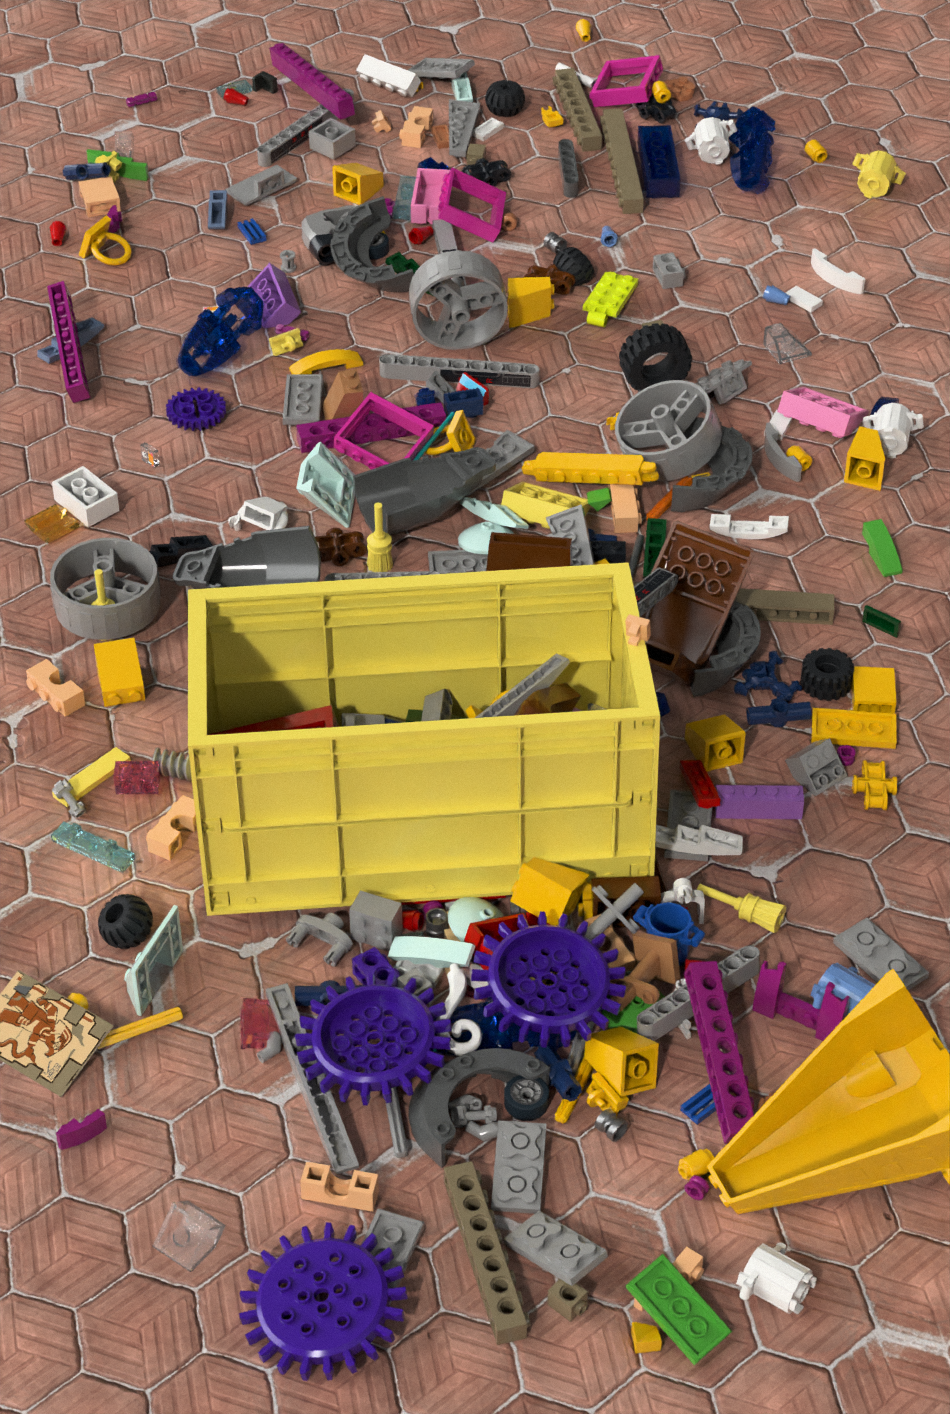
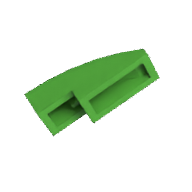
M882 519L864 522L862 535L869 545V554L882 575L887 577L901 574L902 567L896 548Z

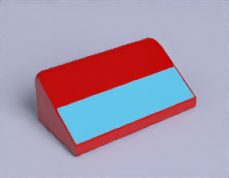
M464 372L456 391L479 388L483 396V406L489 404V389Z

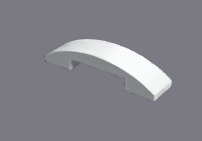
M815 248L812 249L811 265L822 279L842 290L856 294L864 293L865 278L853 271L850 273L844 272L829 263L827 255Z
M711 514L710 530L732 538H771L788 531L789 516H769V522L731 521V515Z

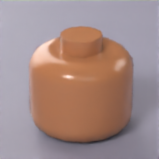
M506 213L502 217L501 228L505 231H513L517 226V217L513 213Z

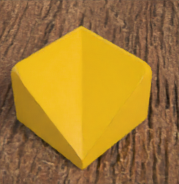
M632 1322L631 1334L635 1353L661 1351L662 1340L657 1327Z

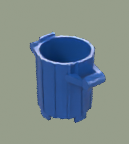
M667 902L657 904L656 906L651 904L649 907L641 905L633 916L634 921L639 922L640 925L646 928V933L676 940L678 962L681 966L686 962L689 946L697 947L705 936V933L694 925L689 911L680 904Z

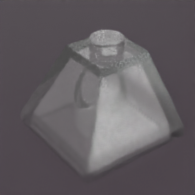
M782 323L765 327L763 345L779 364L812 356V352L801 339Z

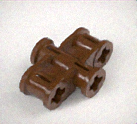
M555 264L549 265L548 268L532 265L527 271L528 274H525L523 277H550L551 284H554V293L562 295L569 294L571 286L576 282L574 275L569 274V272L559 271Z
M331 528L326 532L325 536L315 537L319 543L318 548L321 562L332 560L334 565L343 566L349 561V558L361 557L367 551L366 545L363 543L364 536L358 531L343 533L339 528Z

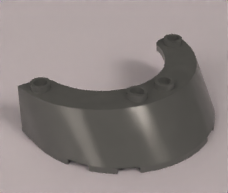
M384 196L353 208L348 212L349 215L344 220H340L336 225L335 233L331 239V253L338 268L349 277L382 291H409L414 275L413 269L395 274L392 264L374 267L369 258L370 247L374 239L391 225V218Z
M696 417L683 433L686 439L698 430L705 418ZM721 425L722 438L720 446L714 456L707 462L712 475L693 477L692 486L673 485L671 511L685 512L706 507L719 500L747 474L752 464V449L749 442L742 438V434L738 430Z
M735 600L715 645L718 655L710 656L711 668L694 670V679L690 684L693 697L703 696L725 685L757 650L761 636L760 624L754 612L747 605L743 606Z
M500 1048L472 1051L445 1062L443 1068L437 1066L430 1071L431 1082L428 1084L421 1080L410 1099L409 1122L415 1141L434 1162L443 1168L445 1166V1145L452 1141L456 1134L455 1126L449 1116L448 1103L452 1092L463 1080L477 1077V1074H490L491 1078L507 1083L513 1077L520 1075L530 1080L541 1078L549 1088L550 1067L528 1054Z

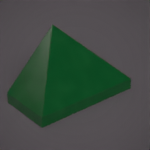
M868 605L864 607L862 622L895 638L899 636L900 620Z

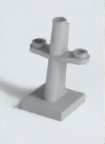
M636 883L628 888L613 904L606 899L609 894L600 885L597 888L594 886L591 889L608 908L587 927L586 938L590 941L593 940L617 918L633 934L640 929L631 918L627 921L621 915L644 893ZM567 924V927H566V928L573 930V929Z

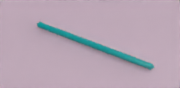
M455 412L449 414L413 460H419L454 417Z

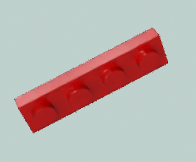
M680 760L679 768L698 807L709 809L720 806V797L701 760Z

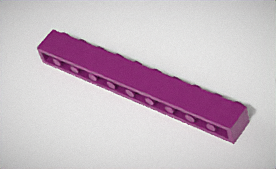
M277 43L269 48L272 65L340 120L355 115L352 96L284 43Z

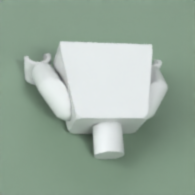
M265 496L246 500L237 512V516L229 518L230 528L234 526L235 531H239L242 527L241 519L266 530L285 528L288 523L287 505Z

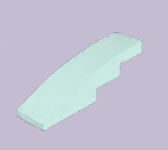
M467 72L461 74L457 79L450 78L455 99L473 102Z
M464 497L460 501V504L469 511L487 521L514 528L528 529L529 527L527 523L506 505L493 504L470 497Z
M395 936L387 957L393 961L409 960L414 964H432L436 968H448L454 963L459 964V967H468L475 945L431 937Z

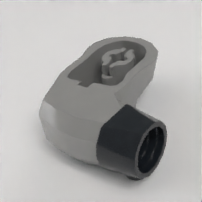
M347 205L322 210L306 216L302 221V240L320 265L327 266L334 262L331 253V239L335 233L334 229L339 221L344 220L349 215L348 212L357 206Z

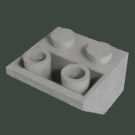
M830 738L815 741L785 760L793 778L815 796L848 776Z

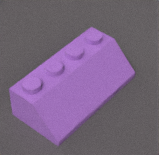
M269 263L247 286L262 327L271 328L276 327L278 324L289 325L301 313L285 272L273 264Z
M714 784L720 797V806L715 807L716 818L802 819L804 794L803 786Z

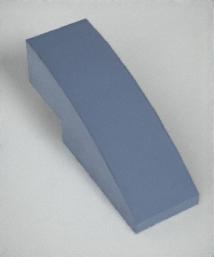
M210 190L208 229H225L227 190Z

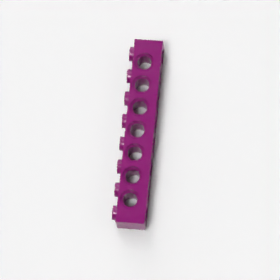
M61 281L47 286L65 387L72 402L75 403L90 398L71 294L65 282Z
M441 402L402 408L434 425V428L439 427L446 419ZM369 413L347 440L356 445L413 436L415 434L376 413ZM350 417L296 425L297 441L301 453L311 452L319 442H322L328 449L334 448V436Z
M717 961L690 962L684 976L724 1144H728L754 1116V1101L749 1096L748 1077L744 1075L742 1068L743 1056L738 1051V1036L732 1027L733 1016L732 1012L728 1010V995L722 986V971L718 969ZM734 1113L739 1114L742 1118H738Z

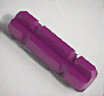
M150 92L148 95L146 93L134 96V98L129 97L126 99V104L128 107H133L135 104L141 105L149 103V101L154 102L157 100V95L155 92Z
M278 324L275 327V333L280 335L296 328ZM306 330L300 331L302 341H307L309 338V332Z

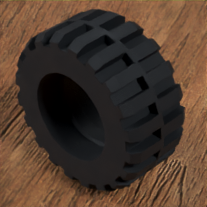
M653 323L652 326H642V329L635 330L632 336L629 335L626 338V343H623L619 353V363L627 382L638 392L660 382L685 379L688 375L687 371H690L692 366V355L683 334L677 328L669 327L668 324L662 323L659 325L658 323ZM668 353L662 361L656 364L643 365L654 354Z

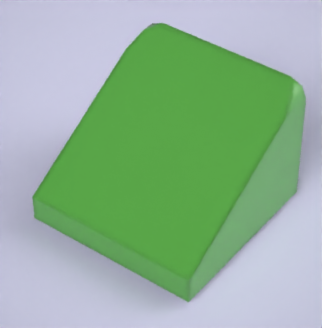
M609 488L587 493L588 504L597 512L612 501Z

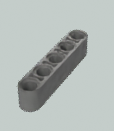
M562 139L558 142V161L563 194L568 198H574L578 196L579 189L574 146L571 140Z

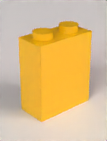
M854 666L851 687L852 711L895 714L896 688L894 668Z

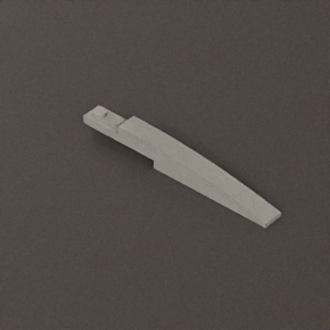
M556 653L475 718L514 716L519 706L527 697L537 690L549 687L570 663L569 659Z
M288 983L265 989L279 1034L282 1037V1044L335 1174L359 1168V1163L331 1090L325 1094L321 1092L320 1082L325 1078L324 1073L309 1081L306 1077L305 1069L317 1063L316 1060L299 1064L297 1052L310 1049L312 1046H297L295 1034H305L306 1030L301 1028L300 1015Z

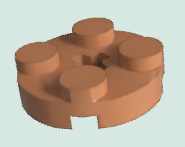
M686 77L664 81L671 92V100L672 98H677V101H687L695 94L694 84L688 81Z

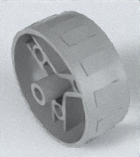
M457 250L436 255L417 269L409 286V304L415 328L420 336L436 347L457 350L479 346L496 335L505 322L508 306L503 278L496 265L478 253ZM458 277H474L484 280V282L464 286L463 280ZM426 291H429L444 304L438 322L426 317L418 309L419 301ZM492 306L482 316L469 321V311Z
M670 380L651 385L630 398L617 416L615 435L623 455H641L645 462H654L657 467L656 471L659 474V478L656 481H670L692 474L714 456L720 446L722 427L711 399L700 386L684 380ZM700 412L705 413V419L701 426L691 437L686 439L683 433ZM665 445L666 450L657 452L634 450L635 448Z
M120 538L91 539L67 549L57 558L52 566L50 589L53 607L58 621L71 633L98 640L121 638L143 629L158 613L161 599L159 571H157V564L152 554L140 544ZM101 569L103 571L106 597L113 600L115 604L91 605L98 598L95 570ZM116 572L140 577L148 585L116 577ZM94 574L93 579L66 591L76 581Z

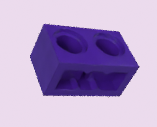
M376 947L352 958L353 974L362 985H367L368 972H373L376 984L386 985L388 976L393 972L396 975V987H398L397 978L401 976L399 971L389 964L384 953L381 954Z

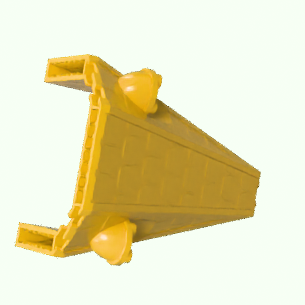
M894 969L887 972L845 1019L838 1024L818 1048L811 1053L802 1065L795 1070L775 1094L768 1099L759 1111L707 1165L712 1174L708 1178L715 1189L720 1188L722 1194L719 1197L726 1208L731 1206L737 1214L912 1180L938 1171L942 1172V1175L950 1185V1054Z

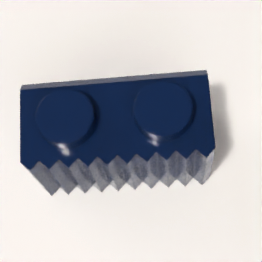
M473 388L444 393L446 418L451 412L463 410L465 416L469 418L483 415V396L480 389Z

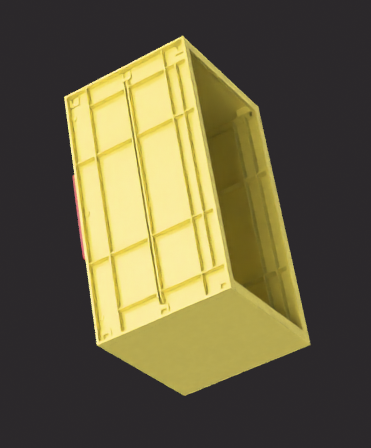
M629 563L188 590V751L207 916L351 906L360 890L400 902L402 905L423 904L430 901L453 902L463 897L481 899L506 898L507 895H513L511 889L521 876L518 872L524 862L528 863L534 857L587 873L589 875L587 882H591L592 878L654 876L660 712L645 641L641 640L637 646L628 644L630 637L626 636L625 620L628 615L640 617ZM556 653L569 659L570 663L549 687L567 683L581 695L575 708L582 711L468 718L465 710L470 705L484 711L490 706L497 695L512 689ZM442 689H447L451 695L453 702L451 714L468 718L342 727L341 720L342 713L384 715V718L387 716L406 721L409 709L423 710L425 696ZM332 705L339 727L207 735Z

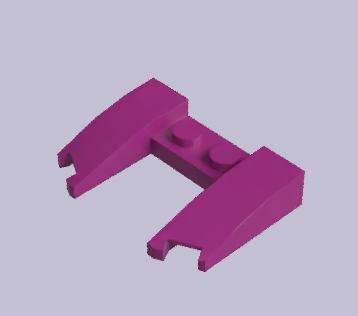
M764 961L756 986L752 1010L771 1019L778 1013L785 1018L799 1022L808 1028L815 1029V1038L824 1041L847 1016L850 997L847 995L843 1000L836 997L832 993L836 985L828 982L821 1008L816 1009L813 1005L783 992L786 971L785 962H779L777 965L778 969H768V962Z

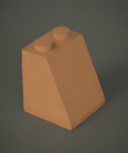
M357 369L338 371L322 405L325 420L350 417L363 402V390Z

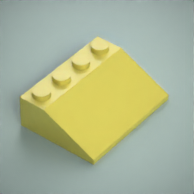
M526 482L518 483L504 490L501 505H506L517 516L522 518L524 522L531 524L535 522L540 523L544 528H550L546 521L548 516L580 504L584 508L586 516L591 508L586 498Z

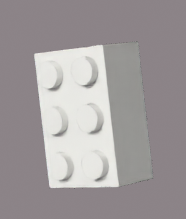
M84 466L52 482L54 500L87 527L119 511L117 492Z

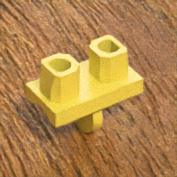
M112 151L108 157L101 155L95 160V163L107 162L111 170L109 177H112L113 182L119 179L120 174L115 171H118L122 166V162L117 159L118 153Z
M299 328L269 338L274 356L288 351L292 352L296 348L303 346Z

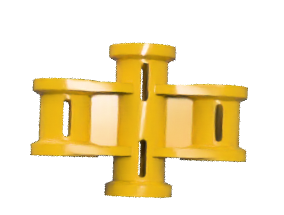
M863 760L862 777L853 775L852 793L864 792V810L882 808L883 811H886L888 803L887 793H891L893 796H896L897 777L885 778V761L875 763Z

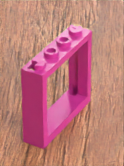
M660 55L606 61L589 95L593 106L602 107L648 102L652 95V86L659 80L663 71ZM645 73L640 86L606 89L612 76Z
M452 167L442 180L444 183L441 187L442 193L437 208L439 210L438 218L493 243L501 231L506 192ZM452 186L492 204L490 223L449 205Z
M370 392L334 436V448L338 452L348 455L354 461L368 466L371 470L389 464L347 440L368 413L373 411L420 437L404 457L410 458L412 461L432 437L434 425Z

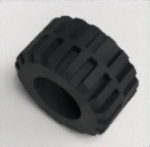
M819 648V650L811 651V654L808 653L802 662L800 682L804 692L810 694L813 698L817 697L818 700L825 699L831 701V699L838 700L840 697H845L852 687L854 663H852L850 657H847V654L841 653L837 649Z

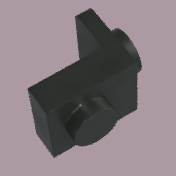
M264 71L252 77L253 91L257 92L260 89H264L272 94L278 92L277 77Z

